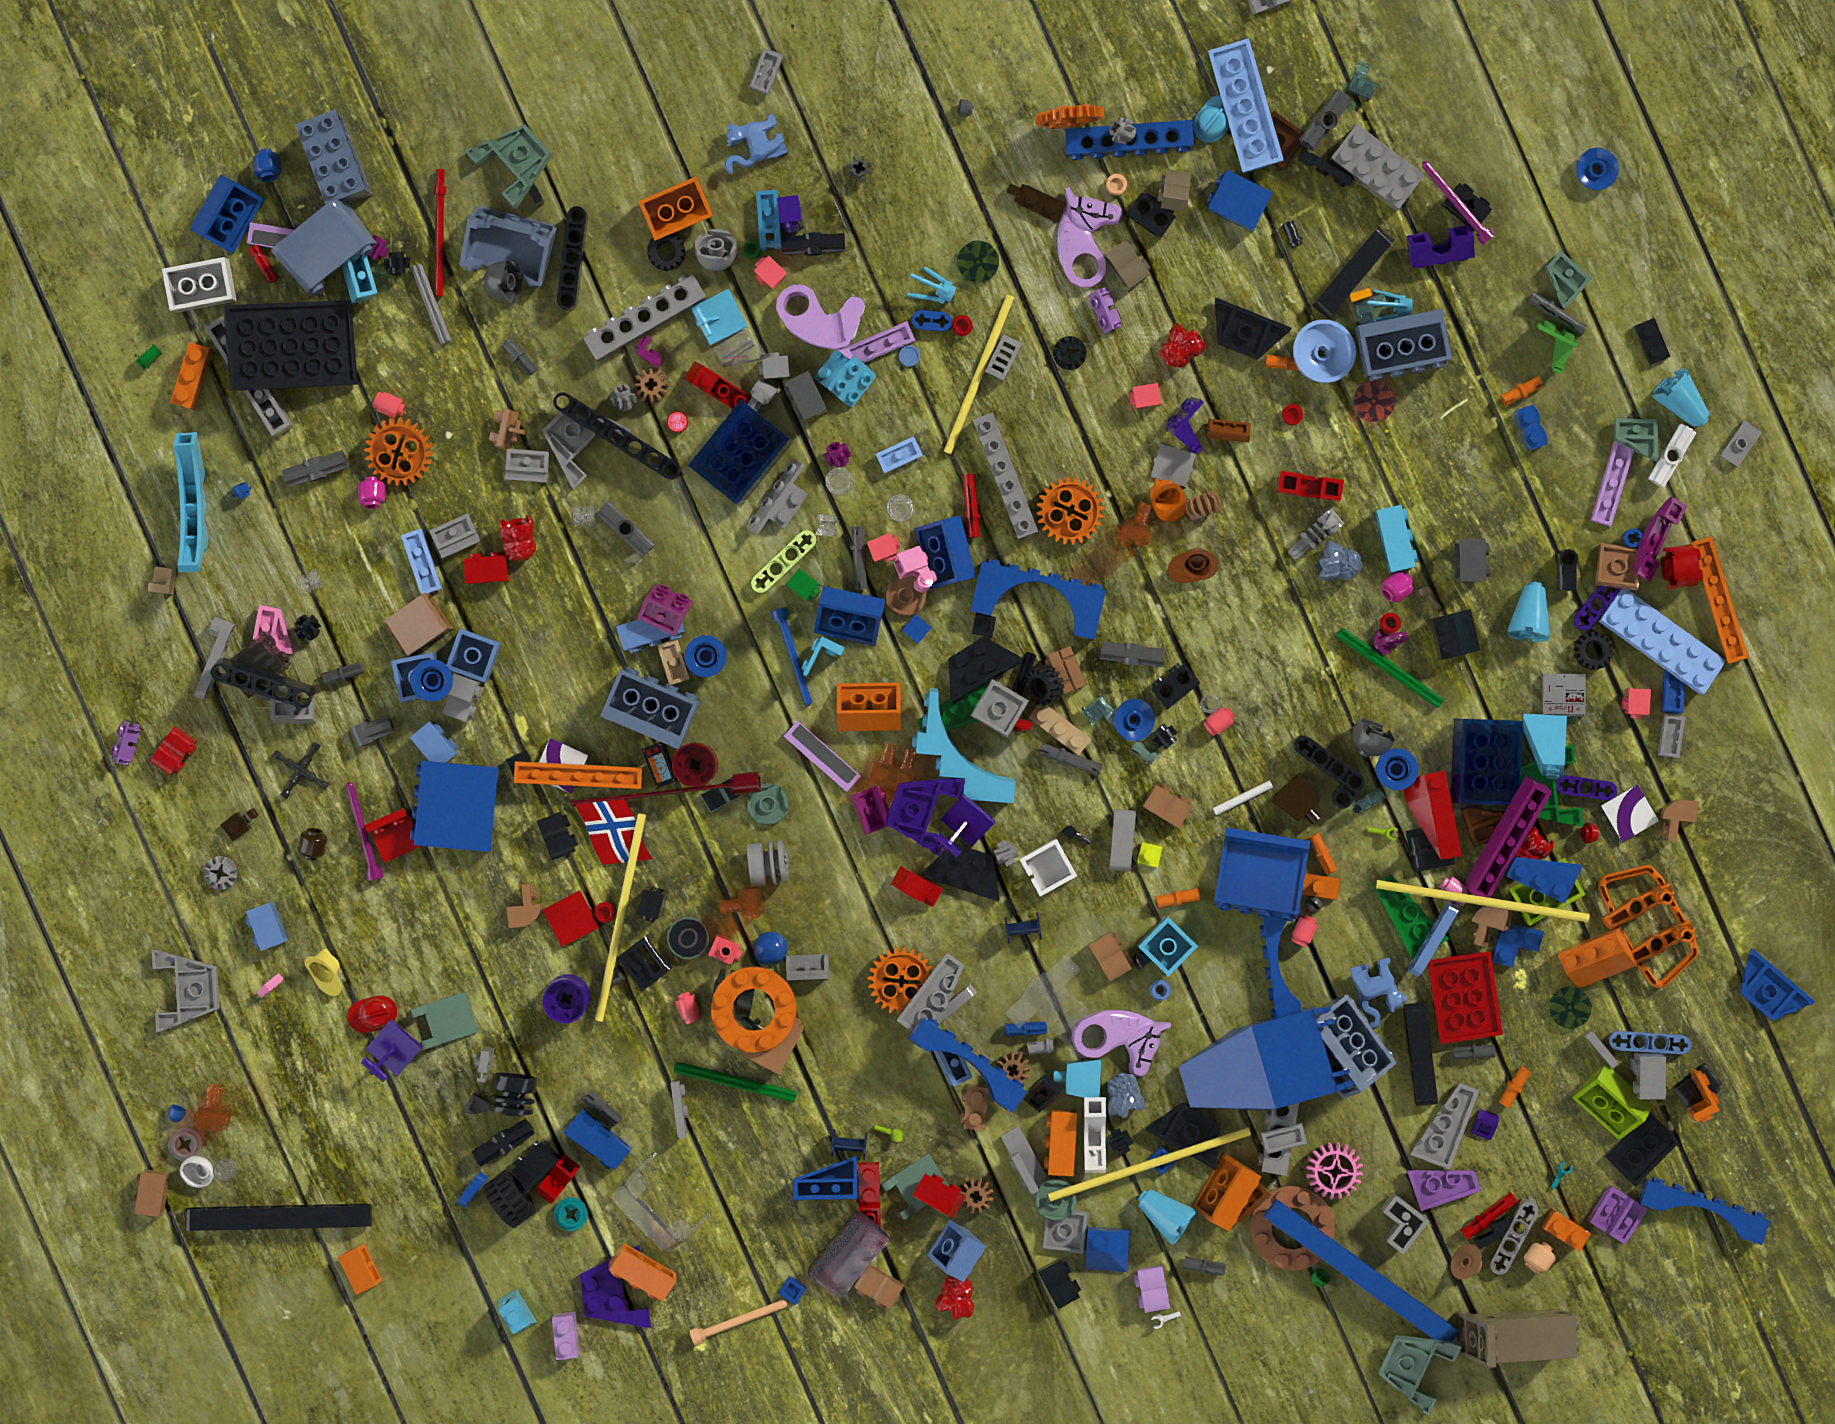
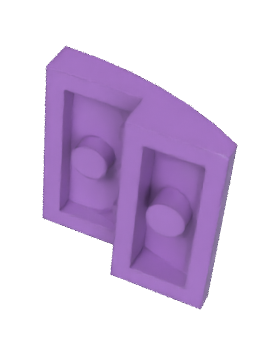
M1608 1185L1587 1218V1221L1626 1245L1648 1209L1621 1191Z

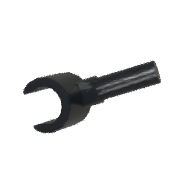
M1071 825L1066 826L1062 830V833L1069 840L1075 836L1087 845L1091 844V840L1081 835Z

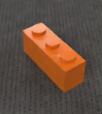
M189 342L170 403L192 410L196 409L214 350Z
M1051 1109V1115L1047 1114L1046 1127H1050V1136L1046 1135L1045 1148H1049V1157H1044V1169H1048V1175L1074 1176L1077 1111Z
M624 1242L609 1262V1271L613 1276L625 1279L633 1288L644 1290L649 1297L655 1300L659 1299L663 1302L676 1283L677 1273Z

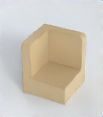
M155 567L153 583H149L148 591L173 594L176 569Z

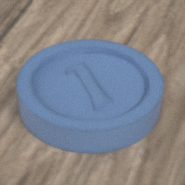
M912 345L904 346L899 352L900 362L908 367L916 365L920 359L919 350Z

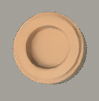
M1113 174L1107 179L1106 189L1111 195L1119 196L1126 191L1127 180L1123 175Z

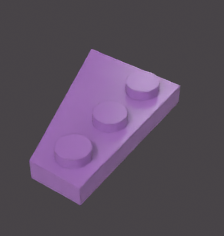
M1407 1170L1420 1211L1481 1191L1474 1170Z

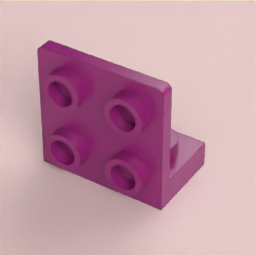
M655 584L646 596L637 619L676 636L693 601L689 600V597L684 594H676L670 591L665 585Z

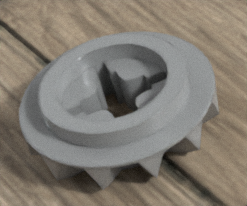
M214 857L204 867V878L207 884L217 890L231 887L238 876L235 863L228 857ZM222 867L223 872L229 876H222L218 881V875L212 872V870H219Z
M183 1127L172 1133L169 1138L168 1147L174 1158L184 1161L191 1156H198L203 1142L201 1141L200 1134L194 1131V1129ZM182 1139L185 1141L192 1139L189 1144L190 1150L186 1147L178 1149L183 1143Z

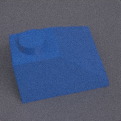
M1088 1226L1084 1269L1127 1272L1130 1230Z

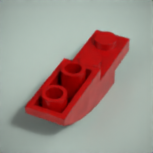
M858 1162L859 1212L866 1216L859 1228L860 1248H881L879 1162Z

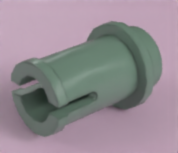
M1136 741L1130 752L1145 760L1146 764L1150 763L1151 765L1158 755L1155 749L1151 750L1139 741Z

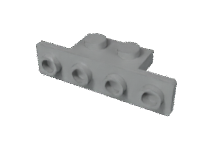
M793 459L785 467L783 475L774 483L768 497L763 499L757 513L750 518L747 526L749 531L758 535L768 519H771L785 529L808 495L793 484L804 468L802 463Z
M1016 1127L1003 1134L1001 1138L1011 1154L1012 1161L1009 1162L1015 1173L1019 1171L1023 1178L1020 1180V1183L1024 1190H1029L1035 1197L1036 1192L1039 1191V1186L1047 1181L1048 1177L1020 1127Z

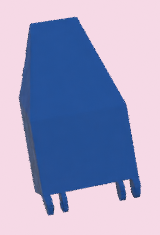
M1312 1006L1234 1028L1181 1064L1179 1070L1190 1107L1253 1111L1270 1110L1335 1093L1354 1085L1353 1081L1349 1080L1336 1084L1334 1077L1347 1075L1350 1073V1070L1347 1068L1332 1072L1319 1027L1334 1024L1335 1020L1330 1018L1318 1023L1316 1018L1318 1014H1325L1331 1011V1006L1319 1008Z

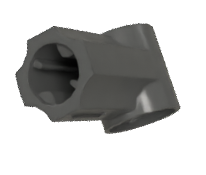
M389 715L349 728L357 748L395 732Z

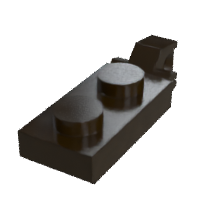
M1010 183L1007 189V193L1016 197L1014 202L1018 203L1019 206L1054 223L1057 222L1066 204L1029 185L1022 184L1021 187Z

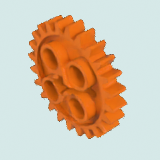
M1090 104L1072 105V107L1069 105L1059 106L1051 111L1040 112V114L1035 115L1036 126L1040 128L1049 127V129L1086 126L1087 123H1094V121H1100L1105 118L1103 107L1091 106Z
M391 417L389 424L383 420L381 422L382 427L376 425L374 427L376 432L371 431L369 433L373 439L365 441L370 445L364 449L365 452L370 453L365 457V460L372 461L368 468L375 467L373 475L380 473V481L385 477L388 478L387 484L395 480V484L398 486L402 480L406 486L409 479L415 483L416 476L422 478V471H428L429 468L425 464L432 463V460L428 457L432 456L434 452L428 449L433 446V443L426 442L430 435L423 436L422 433L425 428L418 430V423L416 422L412 426L410 425V419L403 423L402 417H399L395 423L394 418ZM387 434L395 435L397 441L391 443L387 439ZM402 434H405V440L400 450L402 454L397 459L396 469H393V462L397 456L396 449L400 445ZM407 441H414L417 449H410ZM381 454H388L391 459L390 462H384ZM407 460L410 463L411 468H403L401 465V461Z
M1067 476L1065 483L1059 478L1057 486L1051 482V490L1044 488L1047 495L1039 496L1043 503H1037V506L1042 508V511L1036 512V515L1042 516L1038 523H1045L1042 531L1049 529L1050 532L1047 537H1051L1053 534L1056 535L1055 542L1063 538V545L1066 544L1067 540H1070L1071 544L1074 545L1075 539L1083 543V536L1091 539L1089 532L1091 531L1096 534L1097 531L1094 526H1102L1097 520L1104 518V515L1099 514V511L1104 510L1105 507L1098 504L1103 501V498L1097 499L1095 497L1099 491H1091L1093 484L1086 487L1085 479L1081 484L1078 483V477L1074 479V482H1071L1069 476ZM1062 491H1068L1071 494L1072 498L1069 502L1065 503L1060 500L1059 495ZM1087 500L1091 506L1090 510L1087 512L1081 511L1079 509V502ZM1053 502H1058L1067 508L1073 505L1074 511L1087 516L1088 519L1084 520L1074 514H1071L1069 517L1066 515V510L1053 505ZM1059 510L1062 513V519L1059 522L1051 519L1050 514L1052 511ZM1078 519L1082 525L1081 529L1078 531L1072 530L1069 525L1070 521Z
M897 946L894 949V953L887 949L886 957L880 953L881 961H873L877 967L869 969L874 975L867 978L873 981V983L868 985V988H874L870 995L878 996L875 1003L882 1001L881 1009L889 1006V1013L893 1009H897L898 1015H900L901 1009H905L912 999L905 994V990L912 986L918 991L931 974L929 970L933 968V965L926 966L928 958L920 959L922 952L914 955V948H912L908 953L906 946L903 947L902 952H899ZM892 963L897 965L898 972L894 975L887 973V965ZM912 965L917 966L919 969V974L914 977L907 973L908 967ZM900 975H904L906 980H920L921 983L905 982L903 986H899V982L884 981L883 978L899 979ZM887 985H893L896 988V993L889 996L885 994L884 988Z

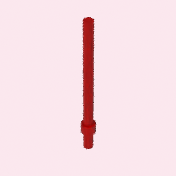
M436 169V186H434V195H436L435 297H443L444 195H447V186H445V169Z

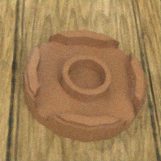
M896 576L887 585L885 599L888 607L894 613L901 616L914 615L926 603L927 592H918L914 588V582L917 579L915 576H909L904 579Z

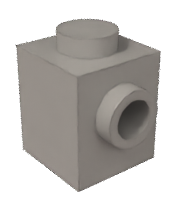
M767 353V357H762L763 363H759L760 376L764 375V380L790 378L788 355L779 356V353Z

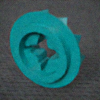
M567 1197L561 1200L555 1207V1221L560 1228L566 1231L578 1230L587 1221L588 1210L585 1203L578 1198ZM578 1208L575 1213L576 1220L572 1217L564 1220L568 1213L567 1209L573 1210Z

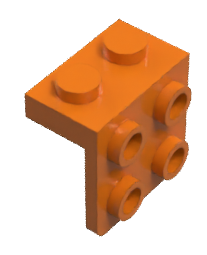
M1692 1068L1689 1071L1704 1100L1685 1110L1691 1119L1703 1123L1711 1119L1712 1114L1720 1111L1717 1106L1720 1102L1716 1094L1708 1089L1707 1086L1710 1085V1082L1705 1073L1702 1074L1701 1071Z

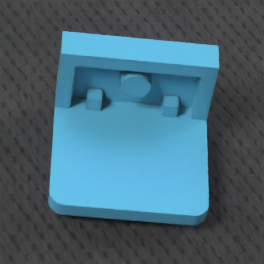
M835 350L813 379L831 391L847 406L853 407L873 382L876 374L854 355L849 360L841 352Z

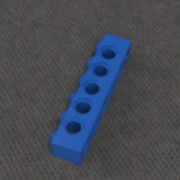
M1192 120L1132 124L1131 126L1136 127L1135 143L1132 146L1123 143L1119 144L1114 141L1112 147H1105L1102 140L1105 137L1113 138L1114 136L1110 134V126L1065 129L1066 157H1071V160H1082L1084 156L1092 155L1093 159L1105 158V154H1113V157H1124L1126 153L1134 152L1135 156L1147 155V151H1155L1156 154H1166L1168 150L1177 149L1178 153L1189 152V148L1194 146ZM1167 133H1175L1177 141L1174 143L1168 142L1166 140ZM1147 134H1153L1156 137V142L1148 144L1145 142L1144 137ZM1083 139H1090L1093 142V146L1089 149L1083 148L1081 145Z

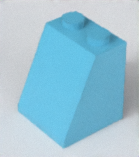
M1524 714L1523 732L1541 775L1546 776L1548 779L1563 777L1567 716Z

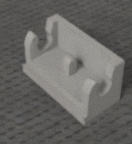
M271 699L270 720L274 724H317V717L315 715L316 703L313 699L309 706L300 708Z
M829 954L786 956L787 980L829 979Z

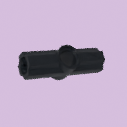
M811 232L797 236H781L782 255L804 254L805 256L823 255V253L845 252V233L822 234L820 232Z
M527 1118L509 1129L505 1128L490 1138L491 1140L483 1143L471 1152L481 1167L499 1155L503 1156L517 1147V1144L533 1136L535 1131Z

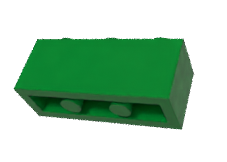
M798 568L786 584L808 602L810 599L814 601L821 593L819 589L821 585L800 568Z

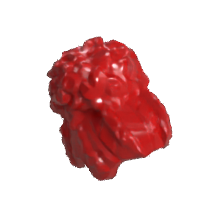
M1175 323L1169 331V338L1162 345L1159 355L1166 365L1182 368L1190 362L1192 357L1202 354L1206 344L1201 340V336L1197 334L1196 330H1191L1187 333L1180 324Z
M526 515L525 519L516 518L508 522L502 519L499 521V532L504 542L503 550L511 561H527L536 551V543L533 540L534 525L529 515Z
M1533 827L1528 832L1514 857L1544 859L1553 850L1554 842L1553 840L1550 842L1544 840L1538 834L1537 829Z
M948 1275L942 1284L941 1294L936 1298L934 1308L939 1312L950 1310L953 1320H958L961 1317L970 1318L975 1308L971 1299L974 1289L972 1282L968 1278L962 1282Z

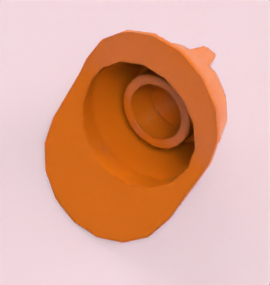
M1156 478L1155 484L1150 489L1151 505L1162 521H1175L1184 515L1187 499L1177 483H1173L1168 479L1159 480Z

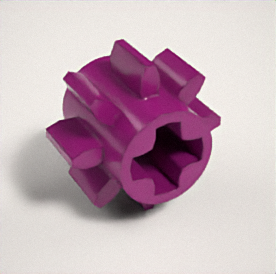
M373 234L372 237L377 244L368 256L375 260H378L379 256L385 258L389 251L385 247L387 241Z
M839 442L829 444L826 448L827 453L824 454L829 466L832 467L834 465L836 468L846 466L849 462L848 457L852 456L845 443L841 445Z

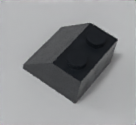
M1471 609L1429 619L1439 660L1480 651Z
M545 1139L540 1143L536 1140L528 1148L530 1153L526 1157L521 1155L513 1163L516 1167L512 1172L526 1191L533 1187L561 1158Z

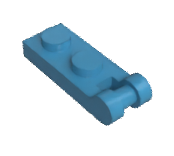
M756 191L761 251H767L768 248L782 250L777 205L778 191ZM766 234H774V240H766Z

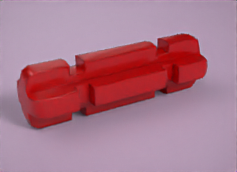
M258 245L250 247L248 252L251 257L255 258L254 261L262 274L266 275V280L270 284L277 281L279 276L272 270L273 267L265 255L261 253L260 247Z

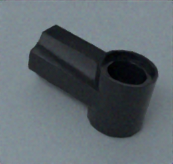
M1562 549L1556 555L1557 590H1577L1578 555L1574 550ZM1565 553H1570L1572 556V561L1569 564H1564L1562 560Z

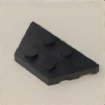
M1215 298L1218 345L1258 360L1292 329L1289 326Z
M987 637L980 638L948 658L951 701L953 704H956L990 683L991 679L995 680L1019 665L1023 660L1017 654Z
M954 842L953 844L962 851L957 858L946 850L921 875L923 878L998 902L1000 899L993 855Z
M1182 1102L1147 1125L1145 1130L1181 1150L1219 1137L1220 1123ZM1219 1146L1190 1156L1216 1170Z

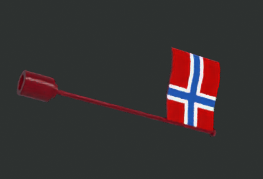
M759 771L733 774L732 779H729V783L578 801L572 799L571 806L577 808L585 822L593 848L603 865L628 862L636 825V818L625 799L730 787V791H734L735 795L761 792V779ZM641 838L637 861L653 859L644 844L643 838Z

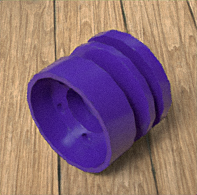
M563 974L556 977L549 984L543 995V1007L546 1014L558 1023H571L578 1020L585 1012L590 1001L588 985L582 978L574 974ZM565 993L572 995L570 1001L569 999H563Z

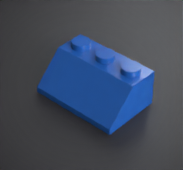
M220 174L190 230L234 254L264 199Z
M961 516L943 519L914 528L918 545L927 555V566L929 570H933L936 574L937 581L930 586V589L976 577Z
M823 586L814 633L876 646L885 599Z

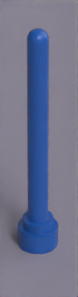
M784 607L771 611L772 619H775V622L779 624L803 702L806 706H810L812 699L786 621L788 620L787 615H789L787 608Z

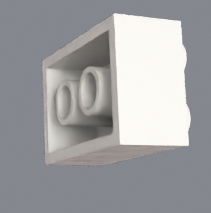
M225 257L162 269L171 312L178 313L237 301L229 259Z

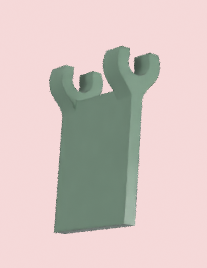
M466 992L411 1009L413 1018L423 1014L426 1015L432 1038L421 1041L423 1050L478 1032Z
M929 1153L880 1183L884 1191H888L896 1185L907 1202L908 1206L898 1212L903 1220L927 1205L912 1196L924 1174L932 1176L934 1173L944 1179L943 1184L949 1186Z

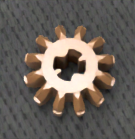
M653 367L649 368V374L642 369L641 372L644 377L642 378L638 375L635 377L641 381V383L634 384L635 388H641L636 392V395L640 396L644 393L642 397L644 402L648 396H650V403H654V396L659 401H662V397L659 394L668 395V392L663 389V387H670V383H663L668 376L663 375L659 378L662 373L661 369H658L655 374ZM650 380H654L653 382L657 383V386L652 391H649L650 388L646 387L647 384H650Z
M1215 491L1196 496L1185 502V510L1191 520L1218 512L1222 507L1220 498Z
M1014 1051L1010 1052L1011 1058L1009 1059L1005 1053L1002 1054L1005 1062L997 1060V1064L1002 1066L1000 1068L1007 1072L1006 1077L1010 1080L1015 1078L1024 1084L1021 1077L1029 1079V1075L1024 1072L1031 1071V1067L1024 1066L1029 1062L1028 1059L1020 1061L1022 1053H1019L1017 1058H1014ZM1012 1064L1017 1065L1016 1069L1018 1072L1016 1074L1013 1072V1075L1009 1074L1007 1067L1009 1065L1012 1067Z
M970 1178V1186L963 1182L962 1186L966 1190L961 1189L960 1191L961 1194L966 1196L963 1201L966 1202L963 1205V1209L966 1210L971 1206L970 1213L973 1214L975 1208H978V1212L982 1213L981 1206L983 1205L986 1209H989L990 1206L986 1201L993 1202L994 1200L993 1197L987 1196L993 1193V1189L985 1190L989 1186V1182L981 1185V1178L977 1179V1184H974L973 1178ZM974 1191H979V1195L982 1197L980 1199L978 1197V1200H973V1196L970 1194H974Z

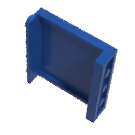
M422 760L421 764H417L416 777H420V783L415 785L414 798H418L417 806H413L412 819H416L415 827H411L410 840H414V845L490 852L498 767Z
M1226 827L1214 906H1218V909L1230 911V908L1237 909L1242 914L1260 913V916L1272 918V915L1279 916L1285 921L1298 919L1310 841Z

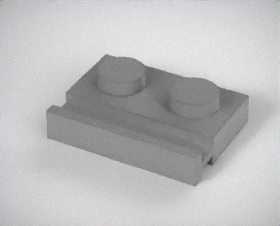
M507 449L505 480L548 483L550 452Z
M469 513L429 530L442 559L481 542Z
M485 1047L477 1054L475 1066H479L478 1072H481V1075L477 1078L478 1082L485 1083L490 1078V1075H487V1073L492 1068L495 1048Z

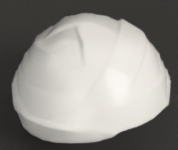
M191 1156L182 1162L180 1176L191 1187L202 1188L208 1186L213 1180L214 1169L208 1159L200 1156Z

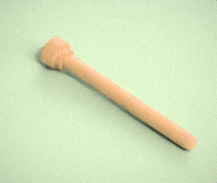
M777 1301L706 1329H698V1327L689 1331L695 1346L702 1344L706 1337L787 1307V1301Z

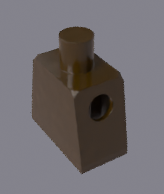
M1298 773L1270 799L1272 803L1296 821H1300L1305 817L1313 825L1321 818V815L1314 809L1320 801L1301 773Z

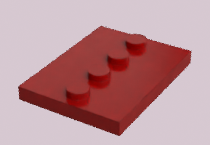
M1491 951L1430 959L1427 965L1439 1043L1444 1044L1503 1035Z

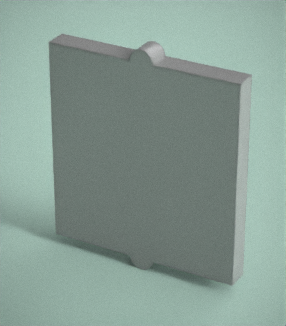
M1160 444L1157 457L1153 460L1155 464L1151 477L1159 480L1168 479L1186 488L1190 473L1193 472L1192 466L1196 454Z

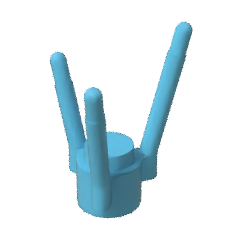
M926 266L923 269L942 283L938 285L915 274H910L911 278L937 289L935 294L939 297L908 293V297L937 301L942 304L945 301L951 302L956 290L952 282L945 280Z
M1374 289L1373 293L1396 300L1394 302L1367 301L1368 305L1393 307V312L1397 313L1374 318L1369 323L1404 317L1412 313V298H1406L1405 295H1396Z

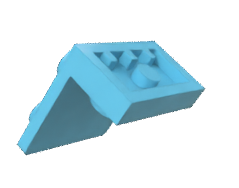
M821 637L820 640L816 638L811 648L814 653L811 659L806 658L801 668L805 670L803 675L809 676L823 647L826 648L824 652L833 657H837L838 654L842 656L846 648L825 637Z

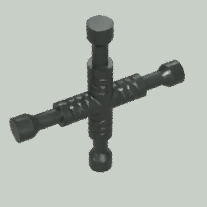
M313 742L311 750L304 756L300 764L282 756L278 750L273 753L272 757L274 759L284 762L285 766L295 771L289 780L290 783L287 788L280 794L281 796L288 799L290 791L294 785H297L302 776L311 782L314 781L323 790L327 789L330 783L320 780L307 769L312 761V756L319 750L321 745Z

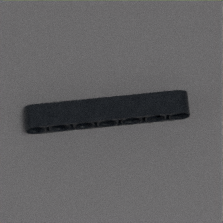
M561 392L554 397L553 405L558 411L664 478L674 480L680 475L681 469L677 462L571 395ZM559 396H566L568 398L569 404L567 407L560 408L557 405V398ZM579 407H583L587 411L586 417L582 420L575 417V410ZM600 418L604 421L605 427L603 430L597 431L593 428L595 419ZM614 430L622 432L623 438L620 442H614L611 439V433ZM633 441H637L641 445L640 451L636 454L631 453L629 450V445ZM650 453L658 455L659 460L657 464L650 465L647 462V456ZM669 464H673L677 468L676 474L673 476H668L665 473V467Z

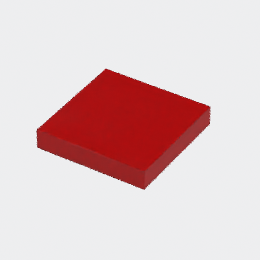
M581 890L542 909L561 947L600 928Z

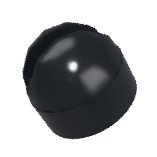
M1138 952L1133 957V963L1138 970L1151 961L1144 952Z

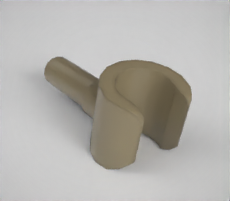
M1423 585L1417 588L1421 599L1428 597L1438 611L1442 608L1428 586Z

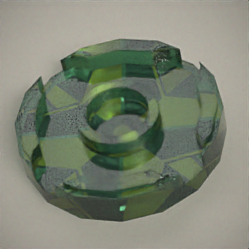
M972 241L960 250L957 258L958 269L966 280L973 283H984L996 274L999 267V256L989 243Z
M1567 986L1560 988L1552 995L1549 1001L1551 1018L1556 1024L1564 1028H1577L1586 1023L1591 1015V1001L1587 994L1577 987Z

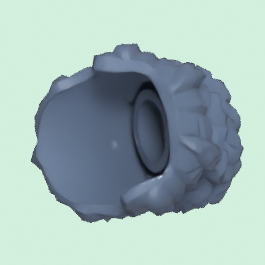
M1327 541L1324 547L1323 554L1325 558L1320 559L1316 563V568L1319 571L1318 576L1324 581H1331L1336 577L1346 581L1354 579L1363 566L1361 556L1357 551L1342 548L1339 543Z
M1121 1072L1108 1081L1107 1093L1109 1097L1106 1099V1112L1108 1115L1113 1116L1116 1114L1117 1116L1127 1118L1130 1109L1140 1111L1145 1108L1144 1098L1139 1093L1137 1088L1138 1082L1133 1074Z

